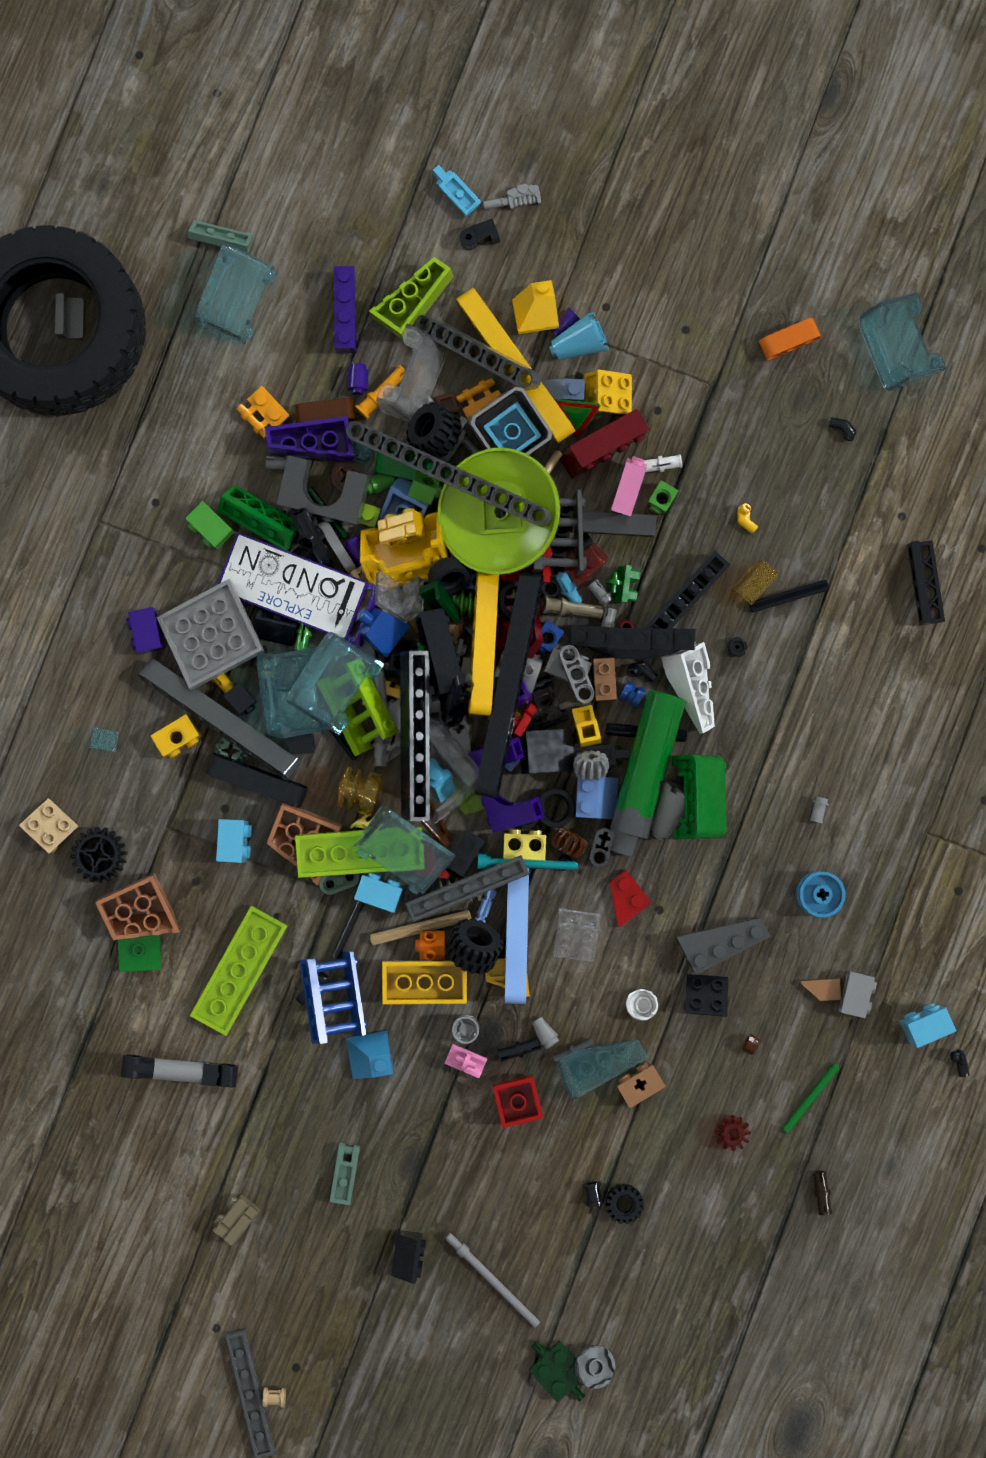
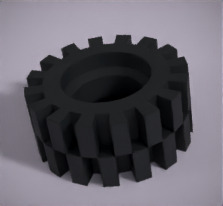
M618 1184L615 1188L612 1187L610 1193L606 1196L607 1212L615 1222L630 1224L629 1222L633 1221L634 1223L638 1217L640 1218L641 1212L644 1210V1201L639 1190L634 1188V1186ZM622 1196H628L633 1201L632 1208L627 1212L620 1211L616 1206L617 1200Z

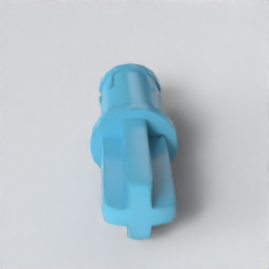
M558 572L556 580L561 587V593L566 596L568 601L581 603L582 599L576 590V584L571 581L566 572Z

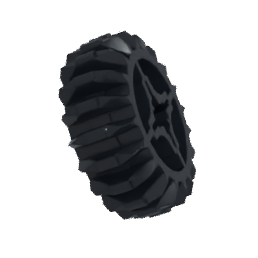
M95 827V833L89 828L87 829L88 836L85 833H80L82 841L80 839L74 840L79 846L71 847V850L77 851L76 855H70L72 859L77 858V862L72 863V866H80L76 873L80 874L84 871L82 878L87 879L90 875V882H94L97 877L98 883H103V876L106 881H111L110 874L117 877L116 869L119 871L124 869L119 864L127 863L126 859H121L122 855L128 854L127 851H121V848H124L126 844H118L122 837L117 836L114 839L116 832L113 830L108 835V828L106 827L103 828L102 833L100 827ZM100 837L94 849L85 848L92 839ZM106 840L112 844L115 855L108 853ZM101 850V853L104 856H108V858L103 857L97 860L95 854L90 852H99ZM83 854L91 858L92 870L86 865ZM104 861L113 862L110 868L103 872H98L99 867H101Z

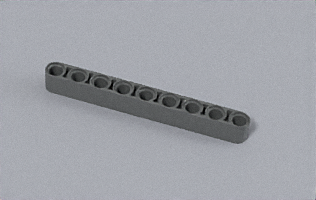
M150 659L138 674L139 678L281 778L288 780L300 765L297 758L196 688L190 690L184 679L158 661Z

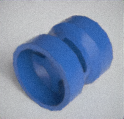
M627 681L618 699L631 703V706L637 708L646 690L642 687L637 688L632 682Z

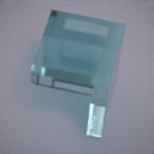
M94 727L90 748L115 752L119 732Z

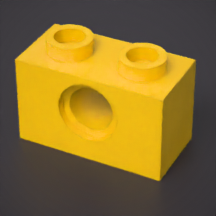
M187 714L151 735L162 756L165 758L170 757V759L181 753L180 749L185 746L190 748L199 742L198 738L202 737ZM176 732H180L182 740L180 743L175 744L172 737Z

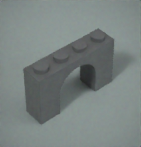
M291 455L287 456L277 504L282 505L283 510L293 512L294 509L306 507L310 517H314V514L321 515V519L325 521L341 520V525L353 527L354 524H360L371 475L347 470L340 498L330 506H321L311 499L307 491V480L312 460Z

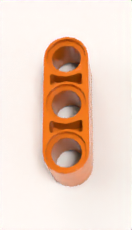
M812 317L770 334L758 342L766 360H771L814 342L821 335Z

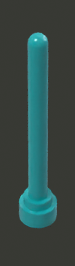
M478 854V870L489 869L510 859L491 858L487 854ZM524 860L527 868L576 870L578 868V863L575 861Z

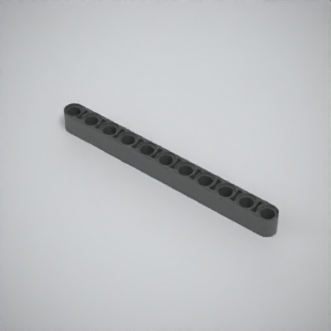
M355 421L347 426V436L353 441L532 524L543 527L551 521V513L545 507L365 424ZM358 428H361V434L357 437L356 431ZM379 436L378 444L374 445V438ZM396 444L397 450L392 454L391 448ZM414 452L415 458L410 462L409 455ZM432 460L433 467L427 470V463ZM447 469H451V475L446 479L445 472ZM469 477V484L464 487L463 480ZM487 485L488 491L482 496L481 489ZM505 494L506 501L500 504L499 497ZM523 502L525 508L519 513L517 507ZM542 511L543 518L537 521L536 514Z

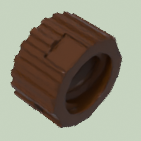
M749 1034L744 1043L743 1051L753 1055L760 1038Z

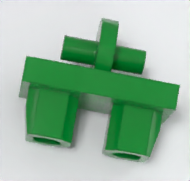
M631 565L618 566V571L612 572V579L605 580L606 585H611L610 593H615L613 603L621 604L637 600V590L629 589L630 582L637 583L639 581L640 572L632 569Z

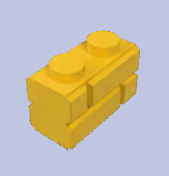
M413 508L404 509L402 514L385 515V519L377 521L380 543L387 547H393L424 538L426 532L423 514L415 511Z

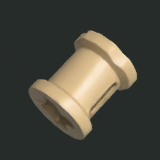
M265 1387L263 1391V1407H267V1405H280L281 1408H285L286 1388L269 1390Z

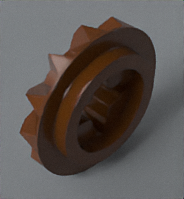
M341 461L333 468L331 480L335 488L342 492L345 483L342 470L346 473L347 470L363 474L364 472L361 466L354 461Z

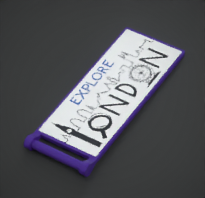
M241 533L236 534L218 582L220 584L230 579L240 600L361 647L364 641L363 636L359 633V629L363 623L360 621L355 637L350 636V632L366 590H372L365 608L370 613L375 608L378 597L384 590L380 586Z

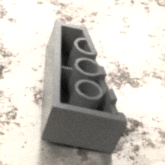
M759 917L675 936L695 975L771 937L762 919Z

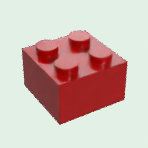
M533 1074L492 1084L502 1128L543 1119Z

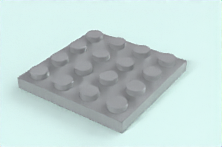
M230 579L157 617L190 690L265 652Z

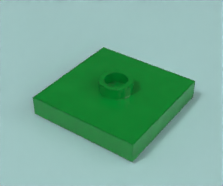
M161 935L119 939V972L162 970Z

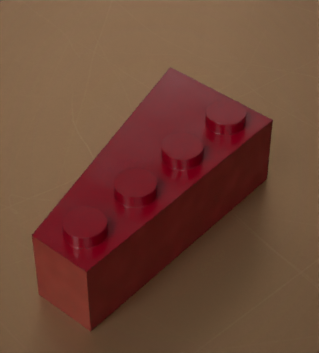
M635 409L569 446L561 456L560 461L571 479H574L582 473L592 470L600 462L608 461L615 453L618 452L620 454L624 452L633 442L635 444L640 443L646 438L645 434L650 429L638 409Z

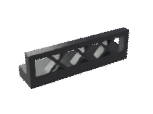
M933 540L910 542L907 544L919 626L945 622ZM928 546L929 555L924 560L920 547ZM924 565L932 570V576L929 580L925 579ZM928 585L935 590V596L932 600L928 599ZM931 605L938 610V619H931Z

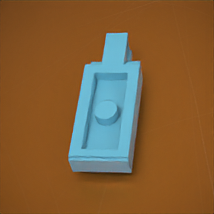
M440 165L433 169V174L438 179L436 184L439 186V189L466 218L481 205L478 197L454 172L452 173L449 170L446 173Z

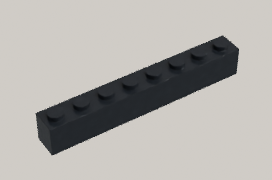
M429 651L400 652L401 821H430Z

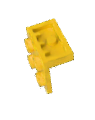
M599 369L584 374V402L599 403L600 408L596 414L606 412L626 415L632 412L631 374Z

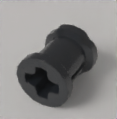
M592 1181L582 1185L586 1191L587 1207L604 1204L600 1191L601 1181Z

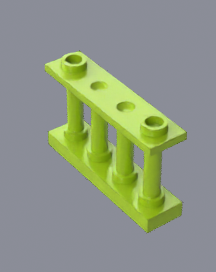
M361 658L345 664L348 672L340 678L337 675H333L317 683L355 757L373 749L374 747H372L370 741L380 735L384 740L399 733ZM352 680L357 691L347 697L342 686ZM362 699L367 710L357 715L351 704ZM371 717L376 729L366 734L361 723Z

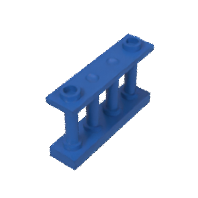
M354 951L343 952L342 960L319 964L315 962V958L299 960L312 1044L327 1043L328 1035L351 1030L354 1031V1035H366L367 1022L363 1017L356 971L357 958L354 955ZM344 968L346 980L322 985L318 982L319 972ZM347 989L349 1001L330 1005L322 1004V993ZM350 1009L352 1022L332 1026L325 1025V1014Z

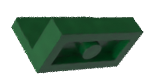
M438 580L419 588L420 596L432 610L443 608L445 613L455 623L459 622L457 605Z

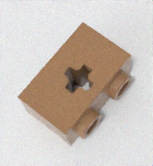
M614 658L593 659L595 702L616 701Z
M647 1062L636 1068L637 1072L629 1075L627 1073L618 1079L619 1083L616 1086L629 1108L666 1087L652 1063L649 1065ZM637 1079L645 1080L643 1088L640 1089L639 1086L634 1087L637 1084Z

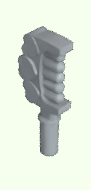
M527 184L518 185L517 189L512 188L508 190L507 197L505 198L501 197L500 199L483 201L484 210L508 205L510 210H514V207L531 205L532 203L541 205L539 186L532 184L529 186Z

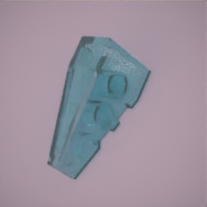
M639 1040L575 1050L559 1059L558 1063L562 1082L571 1099L574 1100L648 1059V1056Z

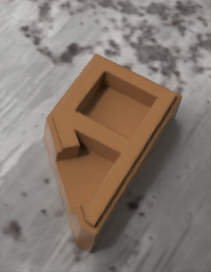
M839 978L800 981L801 985L819 1001L841 1000Z

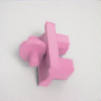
M452 1044L444 1064L480 1078L487 1058Z

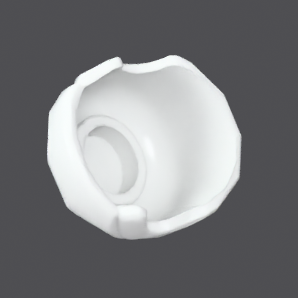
M638 989L628 995L626 1001L627 1012L638 1021L648 1020L657 1013V997L651 991Z

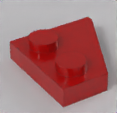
M627 870L609 882L619 927L651 904V901Z

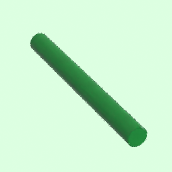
M835 1063L830 1066L782 1127L785 1132L789 1133L840 1069Z

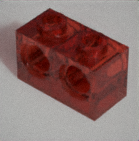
M595 543L583 553V556L587 558V567L580 576H575V567H568L564 571L568 574L571 581L576 584L577 589L608 561L609 557Z

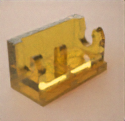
M758 560L731 591L739 595L744 603L752 605L779 574L765 560Z

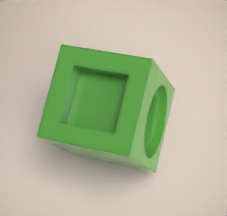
M417 470L408 496L431 505L433 499H438L441 492L440 480Z
M661 480L647 503L650 506L649 509L655 514L660 515L662 513L665 515L679 490ZM658 495L666 496L667 503H658L656 497Z

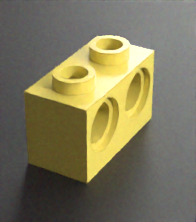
M509 830V834L504 833L503 859H513L522 855V858L526 860H545L546 835H542V831L529 830V834H521V830ZM512 838L520 841V848L513 851L509 848L508 842ZM537 839L541 842V848L538 851L530 849L529 843L531 840Z

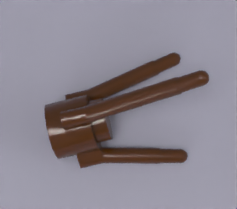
M430 800V809L442 831L440 830L437 833L426 821H420L433 835L432 840L422 834V839L431 845L434 850L438 849L442 852L453 842L450 838L452 834L447 830Z

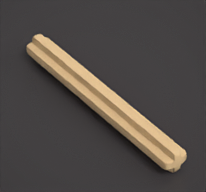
M465 910L370 935L372 945H377L420 934V931H432L456 925L459 921H463V919L470 920L472 918L470 911Z

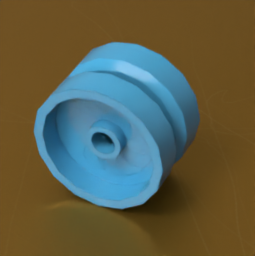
M814 871L800 879L796 887V900L805 913L815 917H829L835 915L842 908L845 902L846 891L843 883L837 876L829 872ZM820 890L823 892L821 898L817 897V892H820Z

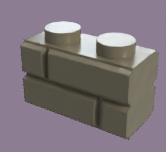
M242 1194L238 1198L234 1196L227 1205L229 1208L225 1215L221 1213L213 1222L216 1225L213 1231L231 1246L235 1244L261 1210Z

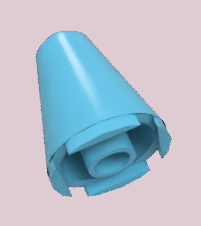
M593 311L551 341L552 345L549 348L554 358L558 357L561 360L609 350L608 346H604L607 340L599 321H595L592 318L596 316Z

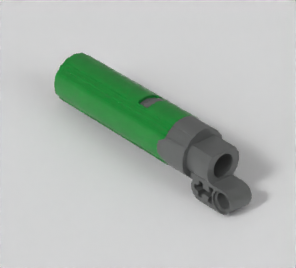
M648 691L610 828L600 829L595 835L590 853V862L594 866L603 867L608 865L613 851L631 857L636 856L640 838L648 839L661 793L662 782L665 779L686 704L684 699L658 691ZM608 832V836L611 837V839L606 841L604 845L605 839L602 838V834H606ZM604 845V847H608V849L598 848V846ZM598 852H602L605 855L603 863H599L596 860Z

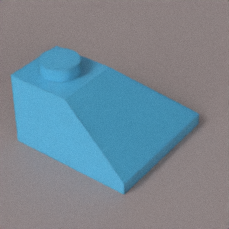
M387 1030L368 1033L363 1036L346 1037L353 1079L374 1078L394 1073Z

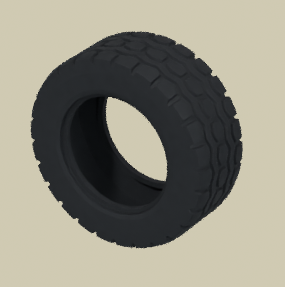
M53 225L36 226L34 229L33 227L19 229L13 235L9 233L0 238V396L21 409H28L29 412L42 415L49 413L50 416L81 413L87 411L88 407L94 408L106 401L105 398L108 396L111 398L122 388L123 382L126 383L135 370L134 366L138 365L143 350L141 347L144 346L146 329L144 326L146 320L142 300L133 281L120 261L106 246L96 242L93 237L83 232L76 233V230L68 227L57 226L55 228ZM54 278L74 280L91 289L97 301L98 322L91 341L81 353L69 361L52 366L32 365L14 356L8 342L7 321L12 306L26 289L38 282Z

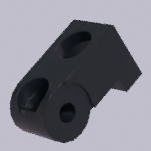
M493 219L473 225L460 233L461 246L465 250H473L478 244L491 240L492 245L500 243V237Z

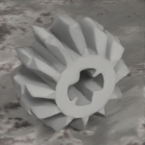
M584 750L582 753H577L573 762V768L576 777L583 780L589 779L590 781L594 779L600 780V778L606 777L609 762L606 754L600 753V751Z

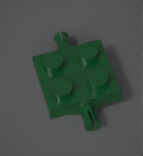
M560 1340L553 1347L546 1350L539 1341H536L531 1347L537 1352L539 1357L529 1368V1371L556 1402H559L569 1393H572L580 1402L582 1400L580 1396L584 1398L585 1394L577 1387L579 1381L574 1370L576 1358Z

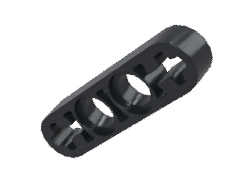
M468 673L459 674L452 680L441 715L446 728L456 727L463 720L474 687L471 675Z

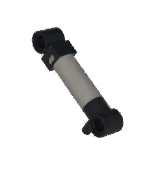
M125 1054L122 1059L120 1076L131 1079L145 1078L235 1088L239 1066L225 1063L191 1062Z

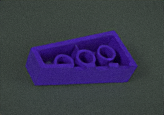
M348 417L265 427L268 454L353 462L352 442L346 433L347 426L349 425Z

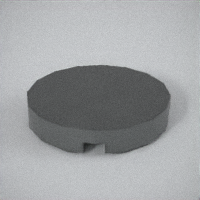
M591 1345L582 1349L577 1355L574 1364L575 1375L578 1381L591 1389H600L609 1384L616 1368L615 1359L611 1352L598 1345Z

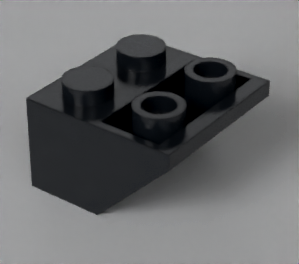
M404 1230L397 1231L391 1276L416 1284V1278H421L423 1261L419 1260V1257H424L426 1240L422 1239L423 1233Z

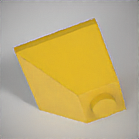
M552 280L531 283L512 299L518 334L559 328Z

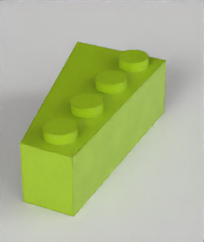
M432 258L415 272L412 278L407 282L404 281L395 292L387 295L378 306L370 309L371 317L400 339L406 341L415 329L416 319L428 312L454 277L451 268L437 258Z

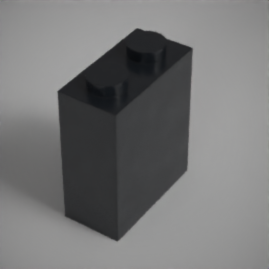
M572 729L526 731L519 737L525 757L520 759L522 775L574 770L573 762L576 755H574L575 736Z

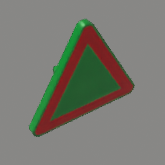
M563 399L555 401L574 427L575 432L573 434L577 438L582 434L600 408L599 403Z

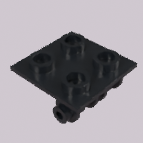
M687 974L685 1014L727 1017L728 977Z

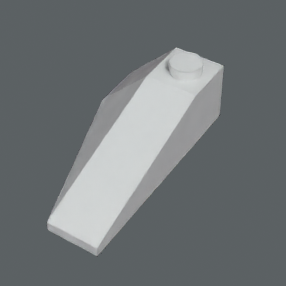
M705 643L695 644V650H680L661 657L666 676L678 697L686 701L685 709L698 732L702 734L715 727L713 702L709 699V688H712L711 681H708L707 677L710 661Z

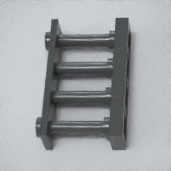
M577 489L573 498H559L560 506L573 507L574 518H559L558 526L574 527V538H554L550 546L575 547V559L545 558V556H541L530 565V572L540 573L545 566L575 567V576H580L584 569H586L587 558L583 556L582 509L585 507V498L582 497L581 490Z

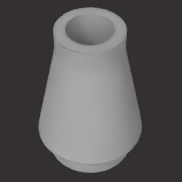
M543 1017L532 1023L540 1046H543L545 1050L559 1042L557 1038L559 1035L545 1022Z

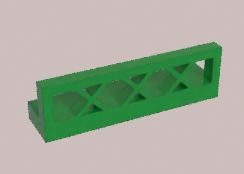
M233 485L221 495L217 512L285 551L291 547L293 536L298 531L290 516L236 485ZM235 493L242 498H235L232 495ZM249 505H256L259 508H252ZM266 515H273L276 518H269ZM283 524H289V525L293 526L294 528H293L292 530H290V529H288L287 527H285Z

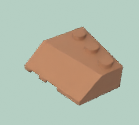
M283 803L267 844L297 867L295 835L340 832L343 824L305 809ZM322 876L309 878L318 885Z
M155 873L105 895L95 902L113 940L180 932L173 909Z

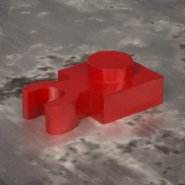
M531 703L527 704L521 716L515 717L511 737L517 738L522 736L531 721V717L537 710L536 706Z

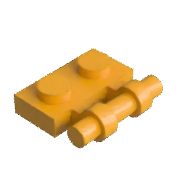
M493 378L486 381L482 380L478 382L477 386L469 390L467 388L462 391V394L456 396L459 404L467 401L469 405L462 409L467 420H469V416L501 395L499 390L493 393L489 390L490 387L496 385ZM483 392L485 397L475 402L473 396Z
M263 386L247 399L252 405L250 408L247 409L243 404L237 407L238 412L241 414L240 417L244 421H248L253 427V431L257 435L260 434L264 439H266L265 427L269 425H282L290 418V415ZM257 411L264 418L262 422H259L253 416Z

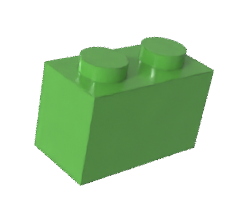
M203 501L185 518L189 522L187 527L195 534L199 532L204 537L202 541L210 549L214 546L218 550L235 533Z

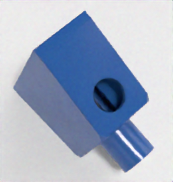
M377 608L373 609L371 613L366 609H362L357 615V619L363 623L359 633L378 654L386 658L410 626Z

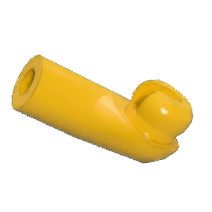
M744 503L738 507L737 522L749 533L753 534L758 526L750 520L751 506Z

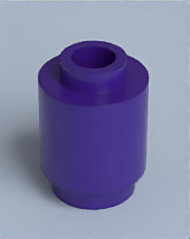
M353 363L350 364V369H348L347 390L351 391L353 395H363L365 391H368V370L365 364Z

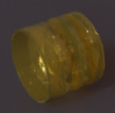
M348 765L339 784L337 807L343 808L345 801L348 800L347 810L351 811L356 802L359 803L358 813L372 817L383 775L369 771L366 779H362V769L358 768L354 777V767Z

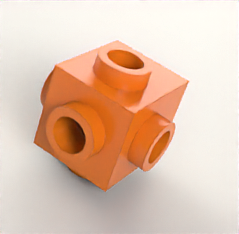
M420 931V938L415 940V952H419L420 960L445 961V931Z

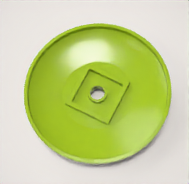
M510 448L486 449L464 459L457 465L458 468L547 508L552 518L550 523L543 527L532 524L506 512L503 518H498V507L444 483L438 502V524L441 526L446 546L461 563L478 572L503 575L528 567L548 549L558 528L560 500L551 475L533 457ZM469 477L463 480L464 487L469 484ZM487 485L481 489L482 496L488 491ZM505 494L499 497L500 504L506 501ZM523 502L517 507L519 513L525 508ZM542 511L536 514L537 521L543 518Z

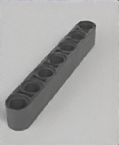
M420 315L416 319L415 328L419 333L521 388L534 390L539 387L541 377L536 371L435 317ZM427 321L430 322V325H429V328H428V329H426V323H427ZM444 330H446L445 338L442 337ZM463 339V345L459 347V341ZM479 347L480 353L476 357L475 352L476 349ZM496 356L497 362H496V364L493 366V365H492V360H493V358ZM513 365L514 371L510 375L509 368ZM528 375H530V376H531V381H530V383L527 385V383H526V377H527Z

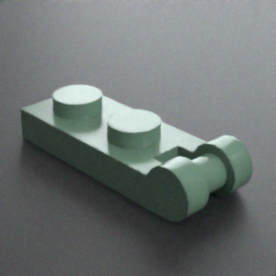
M339 1143L330 1202L351 1205L360 1146L354 1145V1147L346 1146V1143ZM344 1154L352 1155L351 1161L343 1160Z

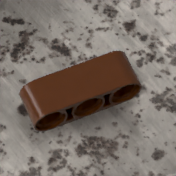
M353 398L306 402L294 405L296 423L344 416L348 417V422L356 419Z

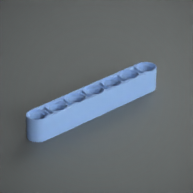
M529 875L508 883L505 1004H526Z

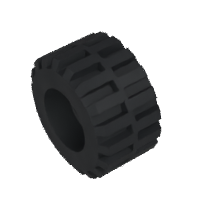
M438 402L426 403L412 415V419L408 423L409 427L406 430V439L410 446L441 459L442 456L448 455V452L452 451L454 445L457 444L458 437L461 435V420L455 413Z
M463 919V921H459L452 931L446 944V954L456 967L462 968L461 970L465 972L469 971L472 974L487 973L493 969L503 949L502 937L488 923L486 924L481 920L477 921L475 919Z

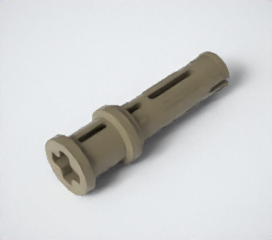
M543 595L540 600V612L546 614V612L556 613L558 616L572 614L601 619L603 615V607L598 605L570 602L563 597L559 599L549 598L548 595Z

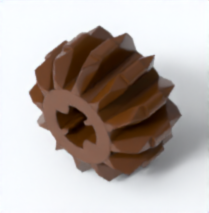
M563 827L558 828L551 841L554 847L574 858H580L588 844L586 839Z

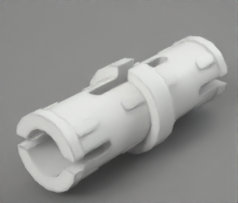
M681 454L663 458L658 456L656 459L644 460V463L647 464L645 473L659 470L664 472L665 469L682 468Z

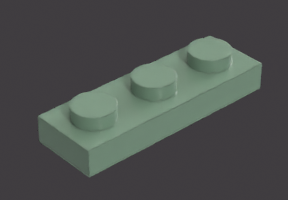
M197 220L193 221L188 230V238L233 249L238 252L247 253L253 242V234Z

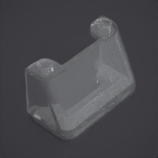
M406 324L402 338L405 345L412 349L413 354L400 386L391 384L383 386L379 391L376 402L381 412L410 422L413 414L417 412L416 410L422 408L428 402L446 356L444 349L419 328Z

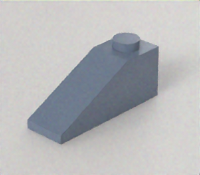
M585 379L541 380L555 401L563 399L584 402Z

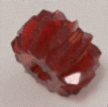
M730 1115V1121L726 1117H722L725 1124H716L721 1129L715 1131L716 1136H721L717 1139L718 1144L724 1142L723 1148L725 1150L729 1145L732 1151L736 1150V1145L743 1149L744 1147L741 1142L749 1143V1140L744 1136L751 1135L750 1130H744L749 1124L747 1122L742 1123L743 1118L740 1116L736 1121L734 1115ZM733 1128H736L737 1135L735 1137L732 1135V1138H730L728 1131L730 1129L733 1131Z

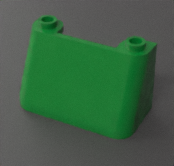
M689 754L672 756V766L680 769L681 772H678V776H684L685 818H679V823L682 824L680 828L673 829V840L722 839L728 829L726 824V763L721 756Z

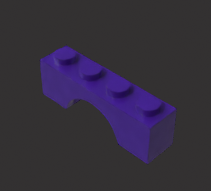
M334 266V348L336 354L357 353L355 320L356 271L354 266Z

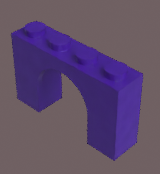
M519 737L510 740L506 764L525 757ZM484 747L467 753L468 763L475 776V784ZM500 794L497 799L481 796V803L488 816L487 822L493 833L531 823L545 817L539 797L520 802H511Z

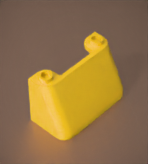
M438 512L424 517L426 532L424 538L393 547H387L380 543L378 528L361 530L360 563L369 583L387 590L428 580L430 568L439 560L449 557L448 548L443 540L441 526L438 524Z

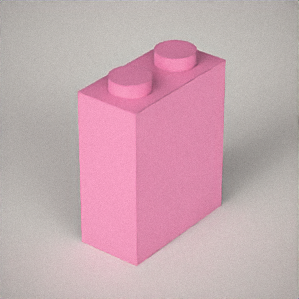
M632 456V459L627 458L611 508L612 511L628 516L632 515L647 468L644 459Z

